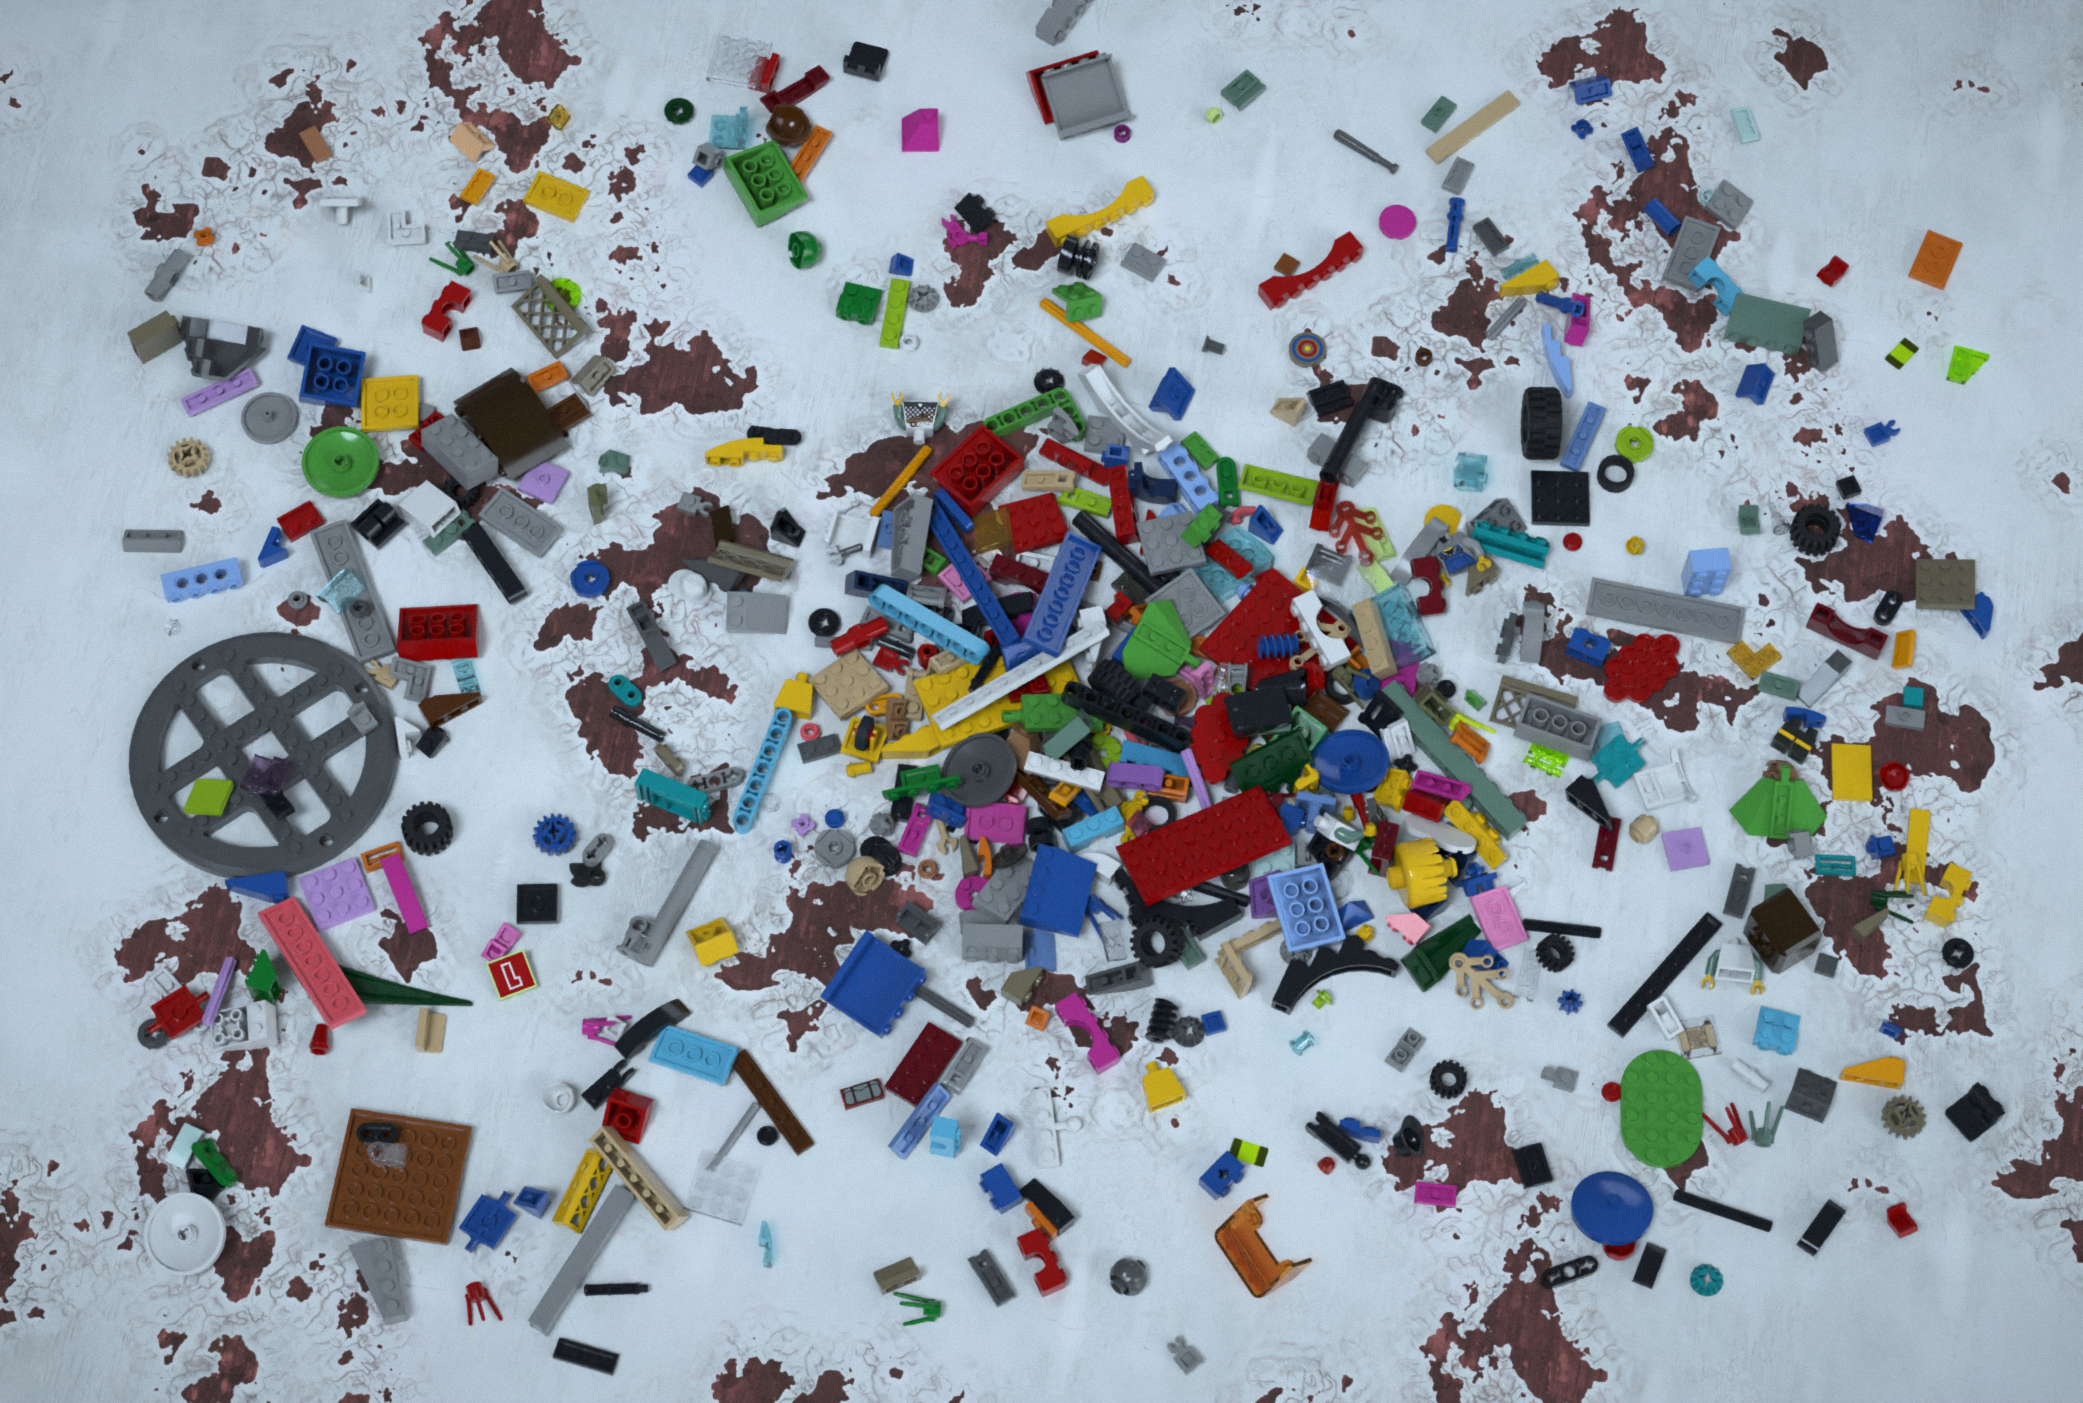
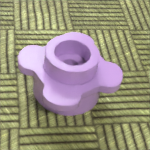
M802 813L798 819L791 821V826L795 827L800 836L807 834L815 827L814 822L809 820L806 813Z

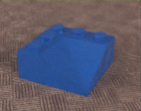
M309 342L299 402L322 406L356 407L366 352Z

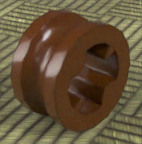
M1427 348L1418 349L1415 354V362L1421 367L1428 366L1432 361V352ZM1422 354H1424L1425 357L1427 356L1426 360H1422Z
M1332 842L1327 846L1326 854L1331 860L1338 862L1345 857L1346 850L1341 844ZM1334 849H1336V850H1339L1340 852H1339V854H1335V853H1333L1332 851H1333Z

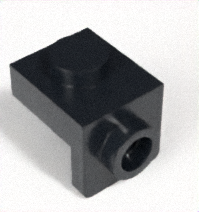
M428 727L416 744V747L427 757L433 758L444 742H449L450 738L441 727Z

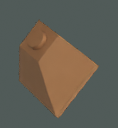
M1019 724L1006 739V742L1015 753L1017 768L1024 772L1029 751L1040 754L1042 742L1038 732H1025L1024 725Z

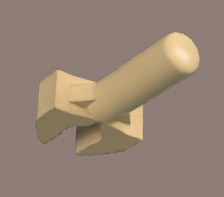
M937 819L936 824L941 836V840L937 842L938 851L947 855L944 847L945 842L951 845L954 853L957 848L956 837H949L945 823Z

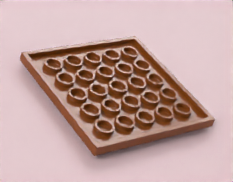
M351 1108L325 1227L447 1246L472 1127ZM363 1123H390L397 1128L398 1139L392 1145H365L358 1140L356 1131ZM365 1133L364 1137H370L371 1133ZM385 1134V1138H390L392 1134Z

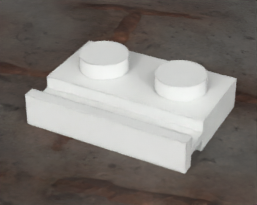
M1404 717L1387 725L1385 729H1379L1382 742L1388 749L1391 764L1394 763V760L1401 759L1406 754L1416 752L1408 721Z

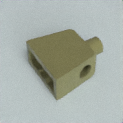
M1426 682L1414 694L1417 704L1442 726L1457 713L1448 699L1429 682ZM1441 705L1442 710L1438 711V708Z

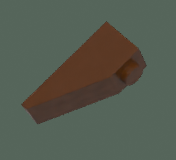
M479 692L435 695L431 698L423 699L418 704V707L429 727H439L477 707L483 701Z

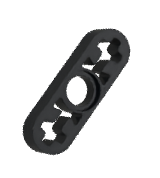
M1586 1255L1548 1268L1543 1271L1540 1283L1546 1289H1554L1589 1277L1596 1272L1598 1262L1593 1256ZM1586 1261L1588 1264H1593L1591 1270L1586 1267L1581 1269V1274H1579L1578 1268L1583 1267ZM1566 1267H1570L1574 1270L1575 1275L1573 1277H1566L1563 1270ZM1557 1271H1559L1560 1277L1555 1278L1553 1283L1545 1281L1548 1274L1550 1277L1557 1276Z

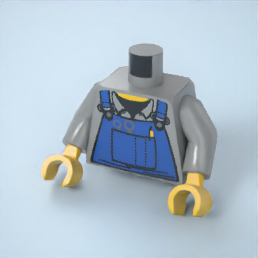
M1442 530L1437 535V538L1440 540L1435 550L1436 560L1440 562L1438 576H1440L1442 581L1446 582L1447 588L1451 585V580L1445 574L1450 576L1477 564V569L1480 572L1485 571L1483 563L1486 568L1491 567V561L1484 558L1485 554L1478 540L1466 536L1462 532L1450 535L1447 530Z

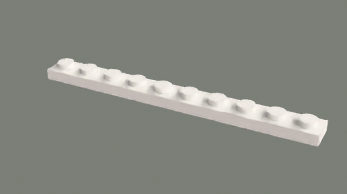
M1100 620L1090 624L1064 640L1057 658L1041 652L931 715L933 721L941 731L949 728L958 721L1109 636L1108 628Z

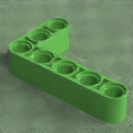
M1060 387L990 416L983 423L987 428H996L990 431L1001 438L1052 416V410L1059 406L1066 413L1072 414L1069 417L1073 420L1076 427L1080 429L1079 435L1071 440L1078 442L1085 437V422L1068 391ZM1057 398H1062V399H1064V400L1058 401V400H1056V399H1057ZM1044 405V406H1047V407H1046V408H1040L1039 406ZM1006 420H1011V421H1013V422L1007 423V422H1005V421H1006Z

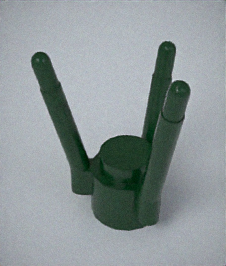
M1872 890L1870 905L1875 906V910L1881 911L1885 909L1883 905L1887 906L1888 898H1914V895L1907 894L1905 891ZM1891 910L1889 911V915L1910 924L1914 923L1913 920Z

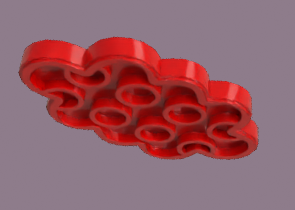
M1640 634L1635 637L1632 645L1621 647L1618 656L1609 659L1605 665L1604 672L1608 680L1604 685L1603 693L1606 699L1613 703H1621L1628 698L1634 703H1643L1649 699L1651 692L1662 690L1666 680L1675 677L1679 669L1678 661L1675 658L1680 648L1678 639L1670 634H1662L1656 639L1649 634Z
M1226 692L1216 694L1212 699L1211 705H1202L1196 709L1193 717L1195 725L1190 731V740L1193 743L1190 749L1197 766L1201 767L1203 780L1211 785L1221 783L1225 779L1227 772H1232L1228 763L1244 756L1242 752L1248 744V737L1237 740L1233 734L1223 698L1231 695Z

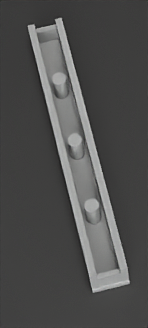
M615 1184L528 1319L530 1326L543 1333L544 1336H548L635 1200V1195L632 1191L630 1192Z

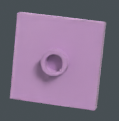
M543 461L526 472L517 489L521 493L553 505L570 474L567 470Z
M1700 827L1661 834L1670 872L1710 864Z

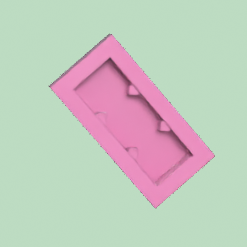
M1207 661L1202 665L1199 664L1194 670L1183 663L1176 672L1196 687L1198 696L1204 701L1218 689L1212 665Z

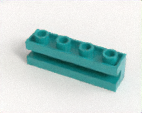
M1485 520L1475 521L1470 536L1479 541L1483 552L1543 569L1545 557L1550 549L1549 542L1543 537H1530L1525 532L1510 531L1506 526H1493Z

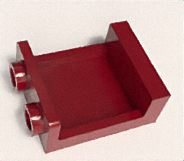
M1382 820L1379 822L1370 862L1380 873V877L1387 878L1386 868L1390 867L1399 825ZM1368 868V874L1376 875L1370 868Z

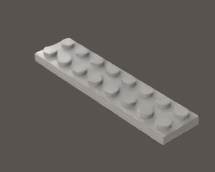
M346 519L309 531L359 665L367 663L372 659L375 660L395 653L393 641ZM356 599H362L369 605V612L363 618H355L350 613L349 607ZM357 608L356 611H361L363 608Z
M1592 577L1585 615L1738 645L1745 607Z

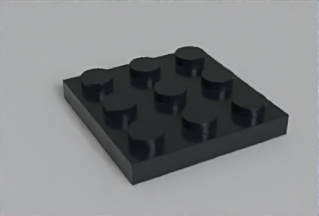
M1531 470L1532 525L1589 527L1588 472Z

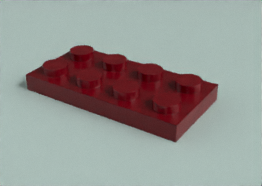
M928 1021L885 1084L884 1089L916 1108L932 1085L940 1079L961 1048L962 1042Z

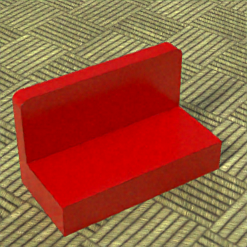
M772 53L770 59L759 57L748 85L749 89L766 94L770 92L780 66L779 54Z
M1411 789L1406 793L1402 809L1438 823L1441 820L1444 807L1450 804V800L1417 789Z

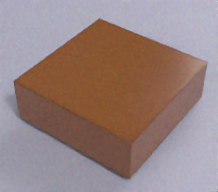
M1283 253L1274 266V270L1285 276H1292L1300 265V261Z

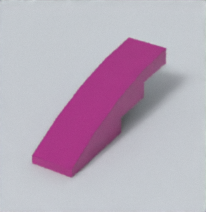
M399 853L381 859V865L409 934L429 927Z

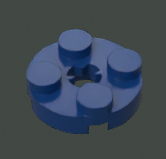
M595 560L580 562L570 575L572 588L579 597L594 598L606 593L610 582L607 568ZM589 575H592V578L595 577V580L592 582L585 581Z

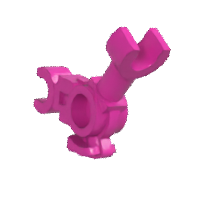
M950 214L951 222H946L944 218L941 219L942 226L947 229L946 231L950 235L947 236V242L953 249L956 246H964L968 242H977L979 245L987 246L988 238L986 232H980L977 235L968 234L958 222L956 223L953 214Z

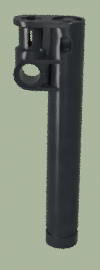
M1370 378L1319 473L1320 478L1324 482L1333 484L1337 481L1370 418L1381 423L1390 422L1397 406V400L1401 399L1404 395V391L1400 386L1381 378Z
M1082 510L1073 518L1072 525L1079 529L1091 542L1101 546V551L1150 595L1181 575L1179 571H1174L1168 575L1160 574L1150 577L1147 565L1097 520L1090 516L1087 511Z

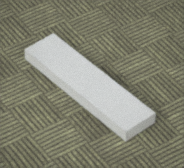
M165 966L148 978L164 998L182 987ZM201 1022L192 1029L200 1037L210 1029V1025L206 1026Z

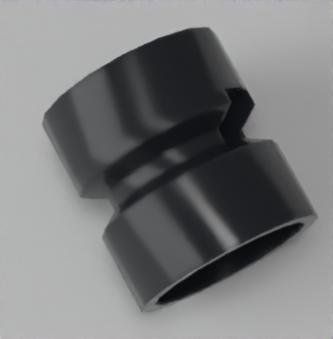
M1039 816L1025 822L1031 851L1037 852L1039 844L1055 846L1054 837L1051 833L1050 818Z

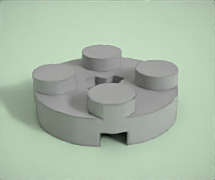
M828 829L821 832L815 840L814 852L816 858L822 865L831 869H838L846 865L854 853L851 836L841 829ZM838 845V851L831 852L829 846Z

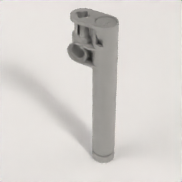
M703 839L699 841L696 846L697 848L693 851L654 921H650L642 916H635L630 920L629 928L625 933L626 937L622 944L617 945L615 948L620 954L644 966L650 967L712 860V856L716 853L717 847ZM637 925L643 926L641 930L634 929Z

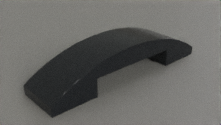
M1317 595L1323 605L1321 610L1328 607L1351 627L1352 630L1348 636L1363 648L1355 616L1338 602L1325 596Z
M679 999L667 1002L636 1022L622 1035L614 1047L627 1061L643 1049L642 1045L671 1023L674 1025L678 1024L690 1015L691 1012Z

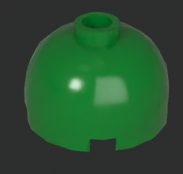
M797 231L790 234L788 251H792L793 257H789L792 265L799 269L811 267L817 262L822 252V246L812 233Z

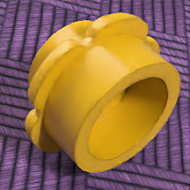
M1632 536L1631 539L1627 540L1625 544L1627 552L1632 555H1638L1643 551L1644 543L1642 539Z
M1364 924L1357 930L1356 935L1362 938V941L1370 942L1374 937V928Z

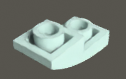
M184 1123L165 1161L183 1170L186 1169L193 1153L191 1146L194 1142L200 1141L204 1131Z

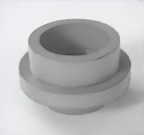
M294 591L288 597V604L292 609L301 610L307 604V596L301 591ZM296 598H301V599H300L299 601H297V602L294 601V599H296Z

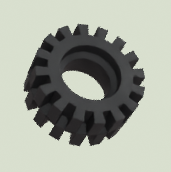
M452 475L449 476L450 480L446 479L445 484H443V493L453 499L460 510H462V507L469 509V504L472 507L474 505L473 501L477 502L478 500L477 486L468 490L466 495L457 497L453 494V491L462 485Z
M1552 933L1538 943V947L1535 950L1538 951L1536 957H1540L1538 962L1543 963V968L1548 967L1547 971L1553 970V973L1560 972L1570 965L1575 955V952H1572L1574 947L1569 946L1571 942L1569 940L1566 942L1565 936L1560 938L1558 933L1556 935ZM1550 947L1559 953L1560 959L1552 954Z
M1443 1060L1442 1063L1438 1062L1436 1067H1433L1429 1084H1431V1090H1435V1095L1440 1094V1098L1446 1096L1447 1099H1451L1452 1096L1456 1098L1458 1094H1462L1467 1083V1073L1464 1072L1465 1068L1463 1066H1459L1460 1063L1456 1062L1454 1064L1453 1060H1449V1062ZM1444 1073H1451L1455 1076L1456 1083L1452 1086H1446L1441 1082L1440 1078Z

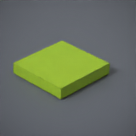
M197 778L184 806L185 814L221 816L233 790V781Z

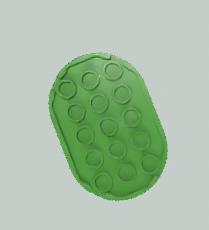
M1654 1050L1637 1056L1626 1067L1620 1082V1133L1626 1149L1639 1162L1647 1166L1661 1169L1679 1166L1696 1152L1702 1137V1085L1699 1075L1685 1058L1673 1052Z

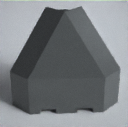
M182 315L180 337L187 346L184 350L187 360L191 361L193 366L191 368L192 376L228 381L267 349L261 347L264 338L263 329Z

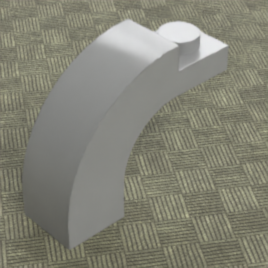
M1536 600L1524 601L1523 629L1519 652L1520 661L1540 662L1545 605Z

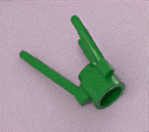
M448 242L445 245L458 258L455 263L457 269L432 257L429 258L431 262L455 272L458 276H462V274L468 276L475 268L474 262L468 258L463 250L457 249V252Z
M1364 836L1354 852L1379 876L1380 873L1362 853L1367 848L1373 850V846L1369 841L1375 842V838Z
M899 1292L893 1293L897 1297L923 1302L901 1301L899 1304L923 1308V1315H927L924 1318L904 1322L903 1326L934 1322L935 1318H940L941 1301Z

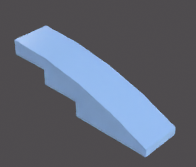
M1550 323L1543 324L1541 338L1548 366L1566 399H1570L1572 384L1569 356H1561L1560 340H1552Z

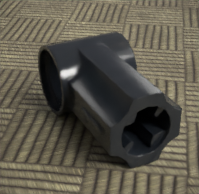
M1083 737L1067 751L1070 756V767L1074 771H1082L1087 767L1088 753L1093 750V746L1086 737Z

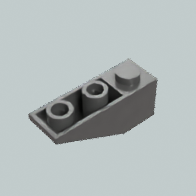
M690 557L683 560V563L687 564L691 571L699 572L705 580L714 582L724 592L737 590L745 575V572L707 562L708 558Z

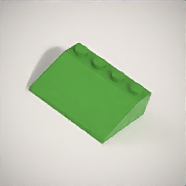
M771 140L725 157L723 171L756 227L776 220L808 199L807 193L776 141Z

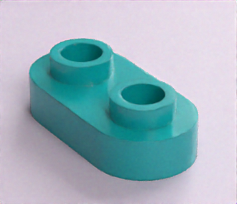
M614 675L610 678L608 682L610 692L625 706L635 708L641 704L642 695L640 690L626 677ZM616 682H621L620 685H615ZM630 694L635 695L633 698L628 697Z

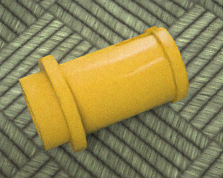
M870 761L855 764L849 762V765H846L847 776L854 778L855 775L871 773Z

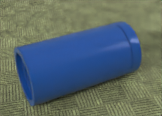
M1658 198L1649 201L1643 209L1668 237L1674 235L1682 226V223Z

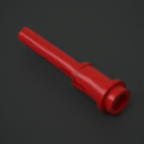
M1362 793L1350 794L1353 807L1357 809L1365 830V824L1370 823L1365 813L1364 806L1366 803Z

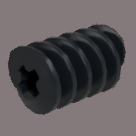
M1155 998L1156 1003L1153 1005L1152 1018L1149 1019L1148 1033L1145 1034V1038L1153 1043L1161 1044L1164 1040L1168 1041L1171 1038L1166 1034L1173 1031L1168 1025L1173 1026L1175 1024L1170 1018H1176L1177 1015L1172 1011H1178L1179 1007L1166 999Z

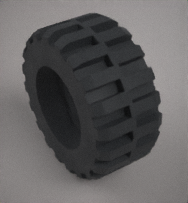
M1529 387L1524 391L1520 431L1522 454L1526 459L1554 460L1559 455L1562 439V399L1560 391L1555 387Z

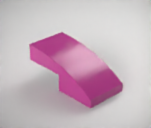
M503 922L494 939L491 938L481 956L488 961L506 956L522 932Z

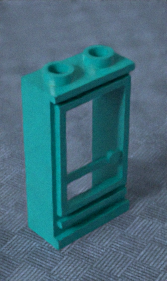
M642 768L635 782L638 800L642 801L645 799L647 803L651 802V805L695 823L699 822L701 826L704 820L707 821L709 819L711 810L707 793Z

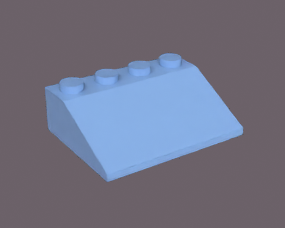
M1323 863L1266 876L1288 953L1338 945L1346 939Z

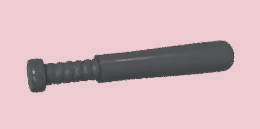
M1341 129L1335 131L1333 137L1338 142L1387 168L1391 174H1395L1398 170V164H1392Z

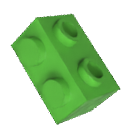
M1208 503L1180 537L1195 549L1201 541L1205 543L1212 535L1210 531L1214 532L1221 524L1219 519L1223 515Z

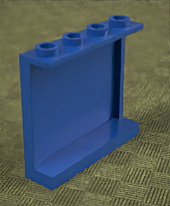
M866 930L820 996L824 1001L882 1039L884 1035L887 1036L891 1032L895 1019H899L903 1015L905 1010L903 1008L906 1003H910L916 995L915 990L918 986H922L927 980V971Z

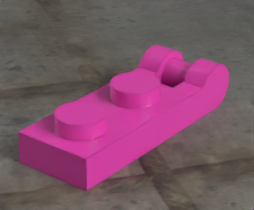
M916 802L897 847L898 852L915 858L932 820L929 815L924 813L926 807H923L921 803ZM918 815H925V818L918 817Z

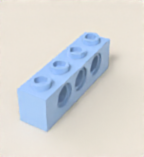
M1177 441L1169 445L1165 450L1158 452L1157 461L1170 479H1176L1177 489L1196 516L1208 503L1212 506H1218L1219 496L1217 492L1210 488L1205 475L1200 474L1196 462L1190 460L1184 446H1181ZM1176 463H1182L1183 465L1177 466ZM1191 477V478H1193V480L1189 481V480H1186L1185 478ZM1196 492H1202L1204 494L1197 495Z
M237 557L160 574L164 595L168 603H178L184 599H195L201 595L217 594L222 590H234L244 586ZM225 575V578L218 579L220 576ZM201 580H207L205 583H199ZM187 584L186 587L180 588L181 585Z

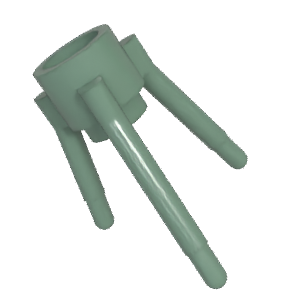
M1768 1101L1766 1105L1763 1128H1758L1757 1132L1753 1111H1749L1751 1140L1755 1141L1754 1145L1770 1147L1771 1143H1774V1136L1784 1109L1783 1106H1780L1771 1133L1770 1129H1768L1771 1102Z

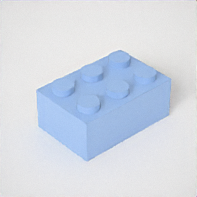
M1728 548L1689 550L1681 573L1685 596L1699 597L1707 594L1716 596L1723 593L1731 571Z

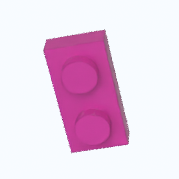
M1416 1181L1414 1204L1455 1208L1457 1186Z

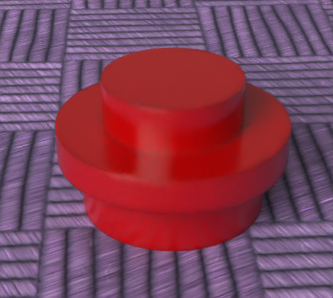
M1569 533L1563 539V546L1569 551H1577L1582 546V539L1577 533Z
M1615 1082L1606 1083L1601 1091L1603 1098L1608 1102L1618 1101L1621 1098V1087Z

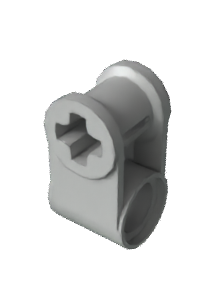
M1228 662L1229 694L1234 695L1232 689L1236 686L1243 689L1242 692H1246L1248 663L1241 665Z

